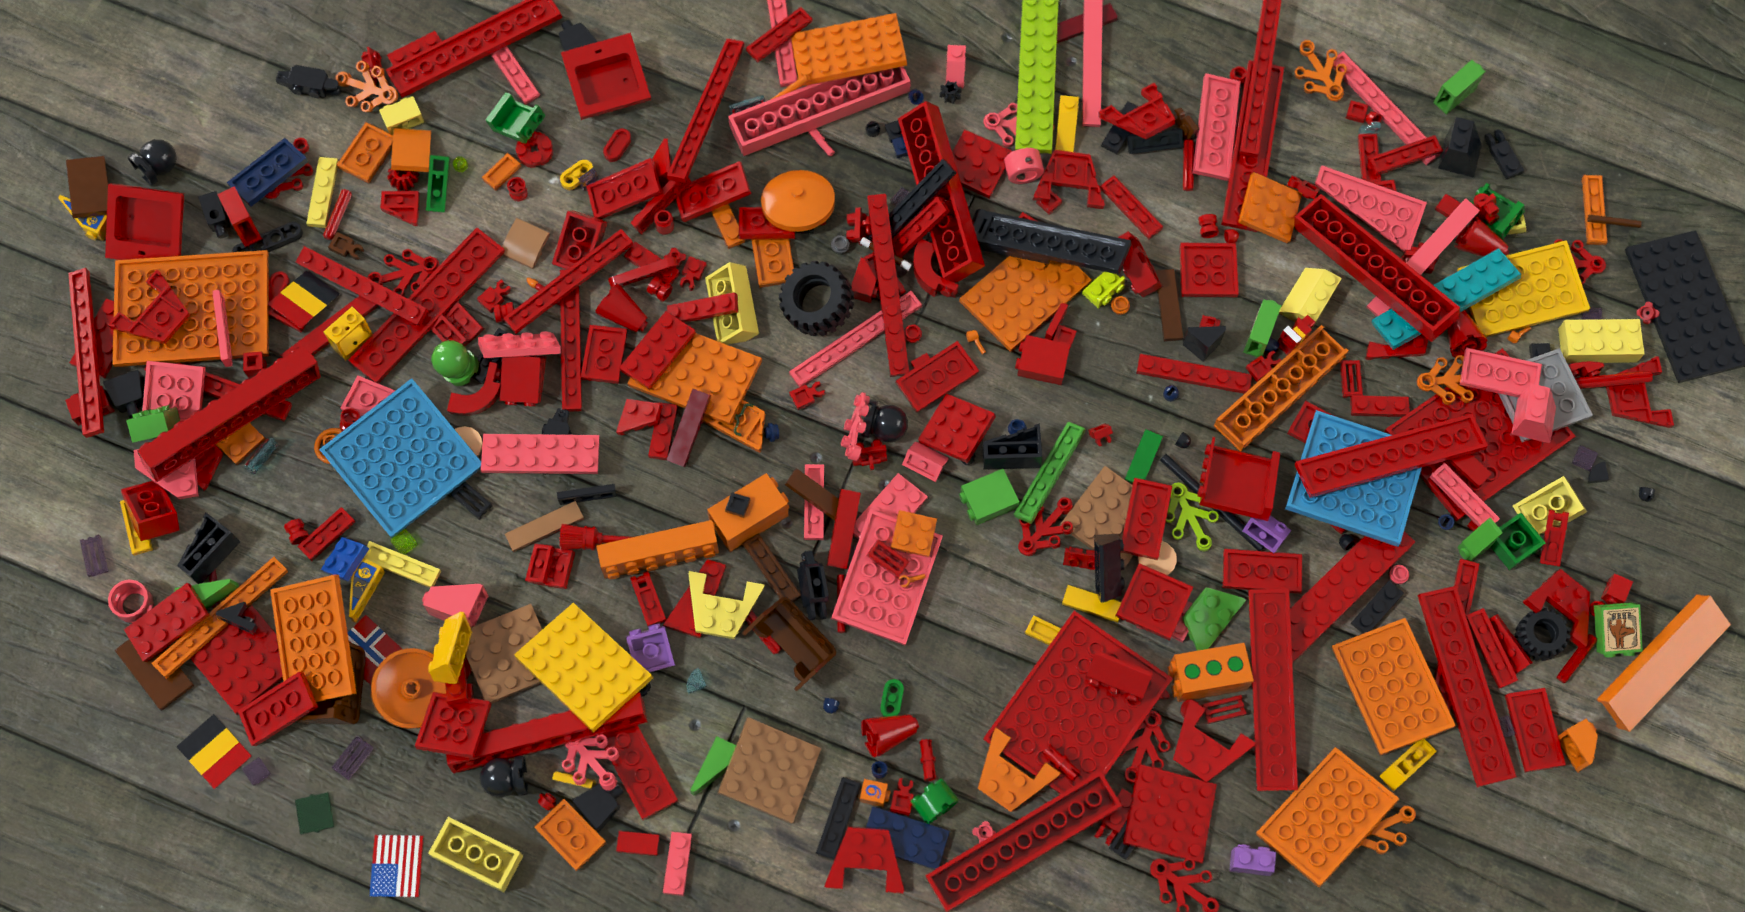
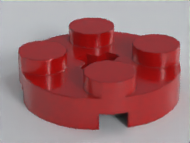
M534 131L526 144L518 141L516 153L519 161L531 168L547 164L553 155L552 142L549 137L541 132ZM536 146L539 151L532 153L531 148Z

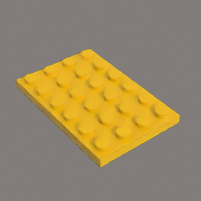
M1567 240L1507 255L1506 257L1521 273V278L1469 307L1473 321L1486 337L1590 310ZM1466 266L1458 268L1457 271L1465 268Z
M574 603L514 654L515 658L593 732L653 679L652 675Z

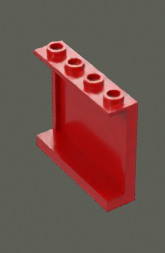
M1212 437L1211 444L1206 445L1204 455L1208 456L1204 458L1202 469H1205V472L1202 471L1200 483H1203V486L1200 485L1198 489L1199 505L1268 521L1273 509L1280 452L1273 451L1269 459L1214 446L1215 437Z

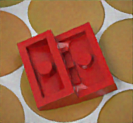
M457 302L446 315L442 314L430 329L442 342L454 340L465 347L485 328L461 303Z
M534 544L525 581L553 588L567 589L575 552L567 549L560 550L551 545Z

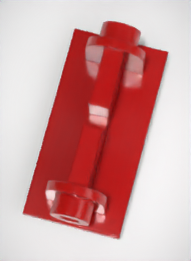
M367 47V51L362 53L361 59L369 64V71L371 73L374 66L382 67L380 62L381 56L377 51ZM371 73V76L376 85V83L379 82V80L377 77H374Z
M1069 546V548H1065L1063 565L1095 570L1094 551L1086 550V554H1083V549Z

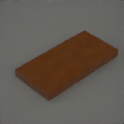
M98 156L66 160L72 217L82 218L107 215L108 180L105 157Z
M128 639L115 649V652L161 711L194 686L180 667L166 679L151 664L166 651V648L148 662H144L130 639Z

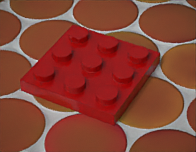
M964 129L952 151L962 187L990 199L1006 169L1004 158L1013 151Z
M1180 243L1182 297H1238L1236 243Z
M946 393L918 438V441L925 446L968 463L996 418V415L991 411Z
M1139 563L1115 617L1170 641L1193 587Z
M433 692L415 743L416 749L474 759L492 705L491 702L468 698V702L448 705L446 694Z

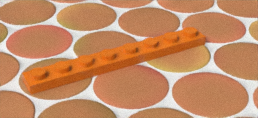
M275 557L271 558L209 613L210 616L184 634L151 664L167 679L228 625V623L217 618V611L242 602H246L248 608L288 573V570Z

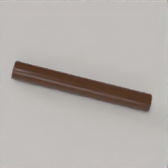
M1590 214L1587 218L1588 222L1640 228L1642 224L1639 220Z

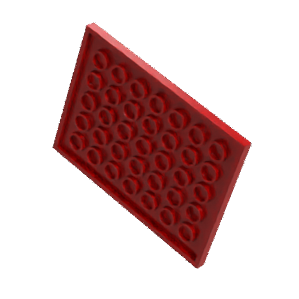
M1503 348L1494 353L1510 357ZM1463 385L1460 386L1472 391L1474 394L1471 402L1464 403L1459 394L1449 387H1445L1444 390L1446 392H1452L1455 395V400L1451 405L1444 404L1442 397L1435 394L1384 431L1387 434L1395 435L1473 414L1488 444V448L1471 455L1492 474L1477 488L1449 462L1450 460L1422 467L1419 475L1456 522L1466 514L1430 478L1431 474L1440 466L1446 463L1485 502L1576 437L1567 426L1553 431L1550 443L1533 439L1521 442L1519 436L1512 434L1513 423L1498 393ZM1468 394L1464 395L1465 398L1470 399ZM1446 396L1448 401L1452 400L1451 397Z
M1074 610L983 740L990 745L995 728L1004 732L1011 739L1002 751V754L1035 777L1046 762L1054 768L1056 766L1042 754L1051 744L1063 756L1066 755L1076 768L1081 770V773L1073 781L1061 769L1058 770L1061 774L1047 784V786L1062 794L1099 771L1102 772L1104 777L1107 775L1173 678ZM1096 650L1153 673L1142 702L1139 700L1137 702L1126 699L1124 694L1119 693L1116 695L1108 692L1107 687L1102 685L1095 687L1088 683L1089 680L1086 679V675Z

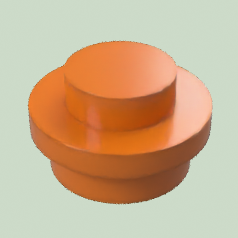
M1118 296L1112 300L1111 308L1116 314H1125L1130 308V303L1127 298Z

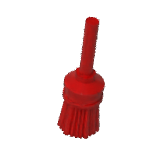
M561 524L560 550L583 548V550L591 549L594 551L596 545L632 537L603 535V533L598 532L596 526H584L583 528Z

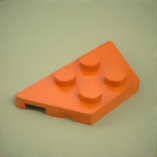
M743 400L731 425L704 416L702 422L759 453L762 450L765 411Z

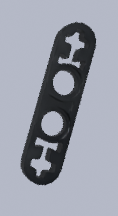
M289 222L261 234L262 239L257 241L264 243L261 249H254V245L257 242L246 247L243 243H239L233 247L232 252L249 251V246L252 251L267 250L271 252L299 240L303 235V230L297 222ZM295 228L296 233L292 234L291 229ZM274 235L281 236L278 242H272L271 239Z

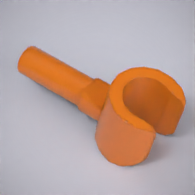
M1531 326L1525 327L1519 333L1513 330L1507 339L1516 344L1521 336L1531 329Z
M976 330L968 331L966 334L968 342L975 341L982 355L986 353L979 341L978 332Z
M925 574L914 577L902 575L898 580L907 579V584L901 585L902 588H907L910 583L925 579L926 577Z

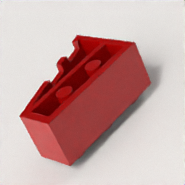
M1129 231L1117 237L1131 240V247L1123 264V272L1132 282L1131 288L1133 292L1144 298L1163 287L1140 240Z

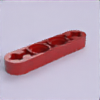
M668 257L610 277L608 282L610 288L616 283L623 287L673 270L678 267L676 257Z

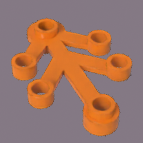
M1310 40L1303 41L1300 44V53L1308 57L1317 72L1306 70L1304 67H1297L1295 77L1297 79L1306 77L1323 81L1326 85H1315L1314 82L1308 81L1304 85V91L1308 94L1313 92L1326 94L1330 101L1341 100L1344 95L1341 82L1347 71L1346 65L1338 64L1336 66L1334 83L1330 78L1333 63L1337 59V51L1334 49L1327 51V61L1325 68H1323L1314 54V43ZM1304 48H1309L1310 51H1309V52H1305L1303 49H1304ZM1333 53L1335 57L1331 58L1329 54ZM1343 68L1344 71L1339 72L1338 69ZM1302 71L1304 74L1298 75L1297 72ZM1311 85L1313 88L1309 90L1306 87ZM1337 91L1338 94H1337V95H1332L1331 92Z
M359 61L356 64V68L362 72L366 83L353 79L347 72H339L336 75V80L340 86H353L364 90L356 96H348L345 100L347 106L356 107L359 102L371 95H379L371 102L364 101L361 103V110L370 113L373 108L380 104H393L398 99V92L394 87L388 85L382 67L374 66L371 71L372 75L378 78L381 88L376 87L369 71V64L365 61Z
M1462 355L1456 356L1453 365L1444 376L1436 377L1438 372L1444 370L1448 363L1445 358L1439 357L1429 373H1423L1417 378V386L1422 391H1433L1442 397V401L1446 405L1453 403L1455 395L1452 392H1446L1438 385L1449 387L1461 396V400L1464 403L1471 402L1474 397L1472 391L1466 390L1457 384L1460 383L1461 375H1455V373L1463 365L1459 364L1457 360L1463 362L1464 356ZM1438 362H1443L1444 366H1440ZM1423 381H1427L1429 385L1424 384ZM1468 394L1470 399L1465 398L1464 395ZM1446 396L1451 397L1452 400L1448 401Z
M1410 806L1402 807L1398 814L1380 821L1366 837L1374 835L1394 842L1397 846H1403L1407 840L1404 833L1394 834L1384 829L1399 822L1405 824L1413 822L1416 816L1415 810ZM1404 811H1409L1411 816H1406ZM1366 837L1356 847L1359 848L1362 845L1376 850L1379 854H1385L1389 848L1386 841L1375 842ZM1396 837H1402L1403 842H1398ZM1378 845H1384L1385 850H1380Z

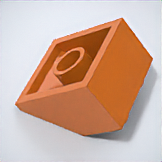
M1586 718L1558 736L1561 749L1577 773L1593 763L1598 738L1595 726Z

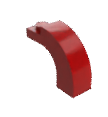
M921 239L916 245L913 259V270L917 282L923 290L934 297L939 291L946 297L951 296L955 298L958 293L959 284L944 279L934 272L931 266L936 255L934 245Z
M493 362L489 363L485 383L478 392L471 395L451 392L447 411L455 415L471 416L482 413L490 408L500 396L501 384L497 383V380L501 379L500 365Z

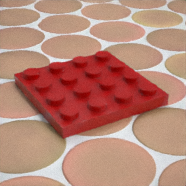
M252 605L245 610L241 618L247 616L255 620L254 623L258 627L255 635L228 624L190 658L237 716L239 715L238 710L265 694L283 679L277 634Z
M1142 764L1138 765L1123 844L1184 860L1191 858L1195 863H1203L1217 784Z

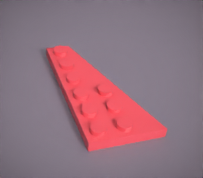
M1325 166L1320 167L1315 185L1401 251L1411 250L1427 202Z

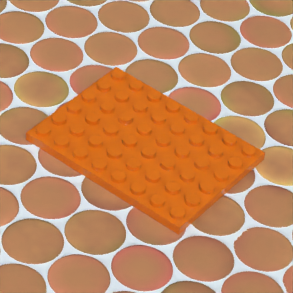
M267 250L115 260L114 317L120 312L135 322L160 293L148 286L146 281L156 269L159 270L182 302L190 317L166 344L113 329L114 367L146 365L147 361L180 363L221 360L212 292L215 290H220L225 298L232 359L243 358V353L260 351L263 352V357L269 356V253Z

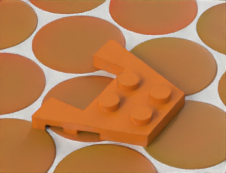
M995 728L978 789L1012 812L1057 778L1061 772L1046 762L1035 779L1031 778L1000 756L1011 737Z

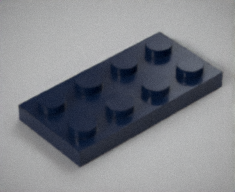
M284 138L230 179L227 184L230 188L235 186L240 197L252 207L309 161L296 147Z
M873 806L866 828L889 829L896 858L933 870L939 868L949 830L930 824L927 825L926 823Z

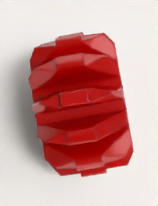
M388 169L389 175L387 179L391 187L397 188L398 191H401L403 188L405 191H408V187L414 189V183L419 181V172Z

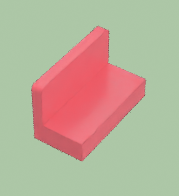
M914 442L908 449L902 465L936 482L949 458L918 442Z

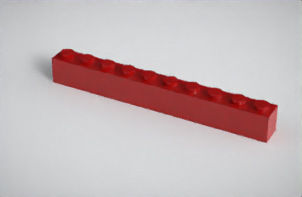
M640 692L636 693L594 732L571 710L559 714H550L548 717L531 719L529 722L512 724L502 729H493L482 734L474 759L446 754L447 765L454 774L484 766L489 760L498 757L510 759L518 755L521 756L648 722L644 700Z

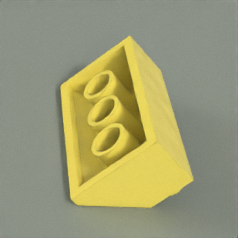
M729 262L705 277L709 297L733 292L738 295L737 313L713 317L717 341L728 345L745 342L758 335L759 330L746 266Z

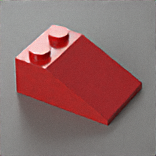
M574 210L567 211L552 264L569 269L601 244L608 222Z
M153 481L121 489V494L140 541L180 531L177 512L165 489Z

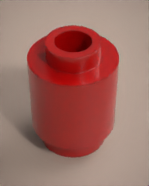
M660 210L656 213L654 217L656 230L663 235L671 233L674 229L672 214L666 210Z

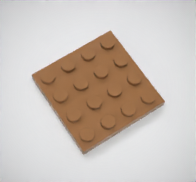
M1104 466L1073 506L1072 510L1060 523V526L1065 521L1071 522L1073 525L1071 535L1093 551L1094 535L1118 534L1120 540H1122L1133 485ZM1066 526L1064 529L1068 530L1070 526ZM1120 552L1121 559L1123 558L1125 569L1134 555Z
M531 604L471 627L472 635L466 651V657L484 700L490 701L492 704L541 684L514 656L517 651L542 630Z
M748 717L717 793L792 824L821 748Z

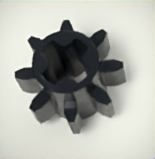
M948 80L945 86L941 85L940 98L944 97L945 103L954 104L956 99H961L962 87H958L957 82H949Z

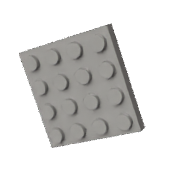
M1560 348L1526 360L1542 364L1539 385L1551 389L1556 405L1552 432L1593 416ZM1499 394L1513 423L1518 397ZM1519 436L1521 442L1531 440L1529 438Z

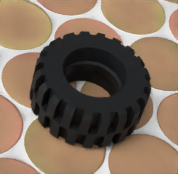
M811 261L809 265L805 262L801 264L799 269L795 267L792 270L793 273L785 277V284L782 283L780 287L782 293H779V300L781 301L779 305L783 315L797 330L805 335L817 336L819 333L821 336H825L828 331L831 333L837 331L836 327L839 325L842 327L845 324V318L849 319L851 315L849 310L853 309L854 306L852 301L854 299V292L851 290V284L834 265H829L824 261L820 263L818 261ZM821 285L830 286V298L823 308L815 312L803 311V300L811 289Z

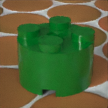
M941 778L935 783L932 782L923 789L925 792L921 795L918 794L910 802L926 824L929 825L936 821L937 817L942 814L944 815L953 808L959 799L945 780Z

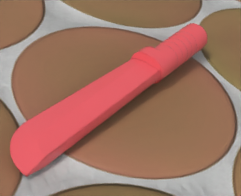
M816 128L808 131L828 156L834 155L835 151L826 143L825 138Z

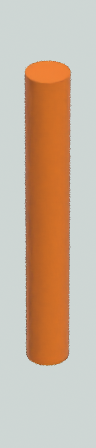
M805 74L772 99L797 90L811 80L810 76Z

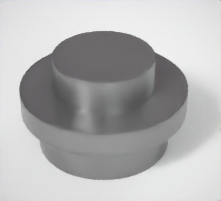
M842 235L836 236L831 242L832 250L838 254L847 252L850 247L849 240Z

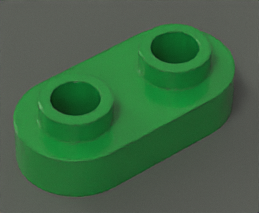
M891 679L885 683L880 707L883 717L898 716L900 713L904 686L897 679ZM896 688L898 691L897 693H891L890 689ZM893 707L894 711L889 713L886 709Z

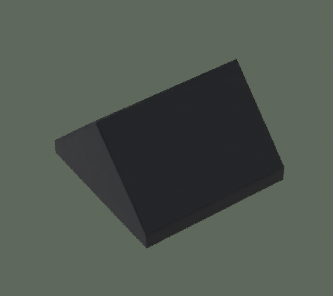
M1226 326L1188 327L1183 339V346L1204 362L1220 345L1226 331Z

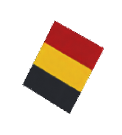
M306 270L268 302V305L299 328H302L340 294Z
M214 714L176 746L214 789L251 757L250 753Z

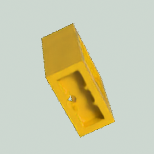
M353 307L323 331L332 348L345 361L373 335L365 318Z

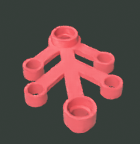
M1010 103L1006 109L998 114L992 112L984 117V126L988 130H995L1003 140V146L1007 148L1013 145L1014 139L1002 127L1009 128L1016 136L1017 116L1011 120H1004L1008 115L1014 116L1017 114L1016 103Z
M864 392L855 397V411L851 420L847 419L844 424V430L850 432L848 436L844 435L841 441V446L846 448L845 456L854 461L858 460L861 453V447L856 445L858 432L863 434L866 428V422L863 421L861 416L866 417L869 411L870 397L866 396Z
M601 734L596 736V738H586L565 744L568 749L567 759L562 762L565 772L569 773L575 769L574 760L576 753L578 752L581 755L578 771L573 775L576 785H583L586 782L585 775L589 764L600 777L599 782L604 790H612L616 787L617 780L615 775L611 772H606L596 759L615 761L619 757L618 750L615 747H610L606 751L587 750L584 747L597 746L598 748H605L608 745L605 735Z

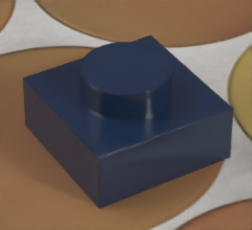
M903 137L892 139L896 158L908 156Z

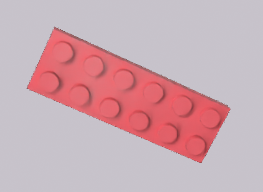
M1207 73L1204 75L1198 122L1199 130L1197 132L1193 165L1194 174L1225 181L1229 180L1240 81Z
M483 434L481 472L598 474L599 435Z

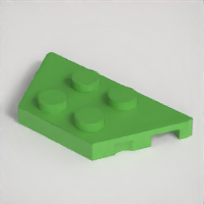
M1205 588L1182 617L1185 626L1188 628L1190 640L1194 642L1197 651L1209 649L1246 601L1244 598L1211 588Z

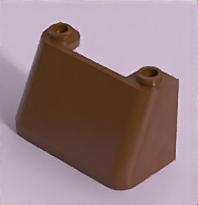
M349 642L357 694L316 702L318 708L296 722L343 725L356 724L358 722L366 660L365 651L361 646Z

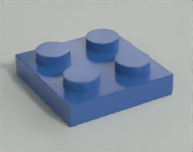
M342 537L337 542L331 555L325 560L321 570L329 575H339L340 579L348 582L369 548L361 543Z

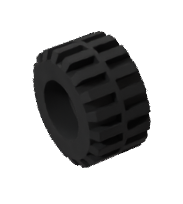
M1543 607L1538 613L1530 611L1516 626L1515 638H1518V643L1529 658L1533 656V660L1536 661L1540 658L1541 661L1551 660L1567 647L1571 636L1568 635L1570 627H1566V624H1568L1566 619L1564 621L1561 619L1563 615L1560 613L1558 615L1555 614L1556 610L1551 609L1548 611V608ZM1534 626L1546 628L1551 635V643L1539 641L1534 634Z

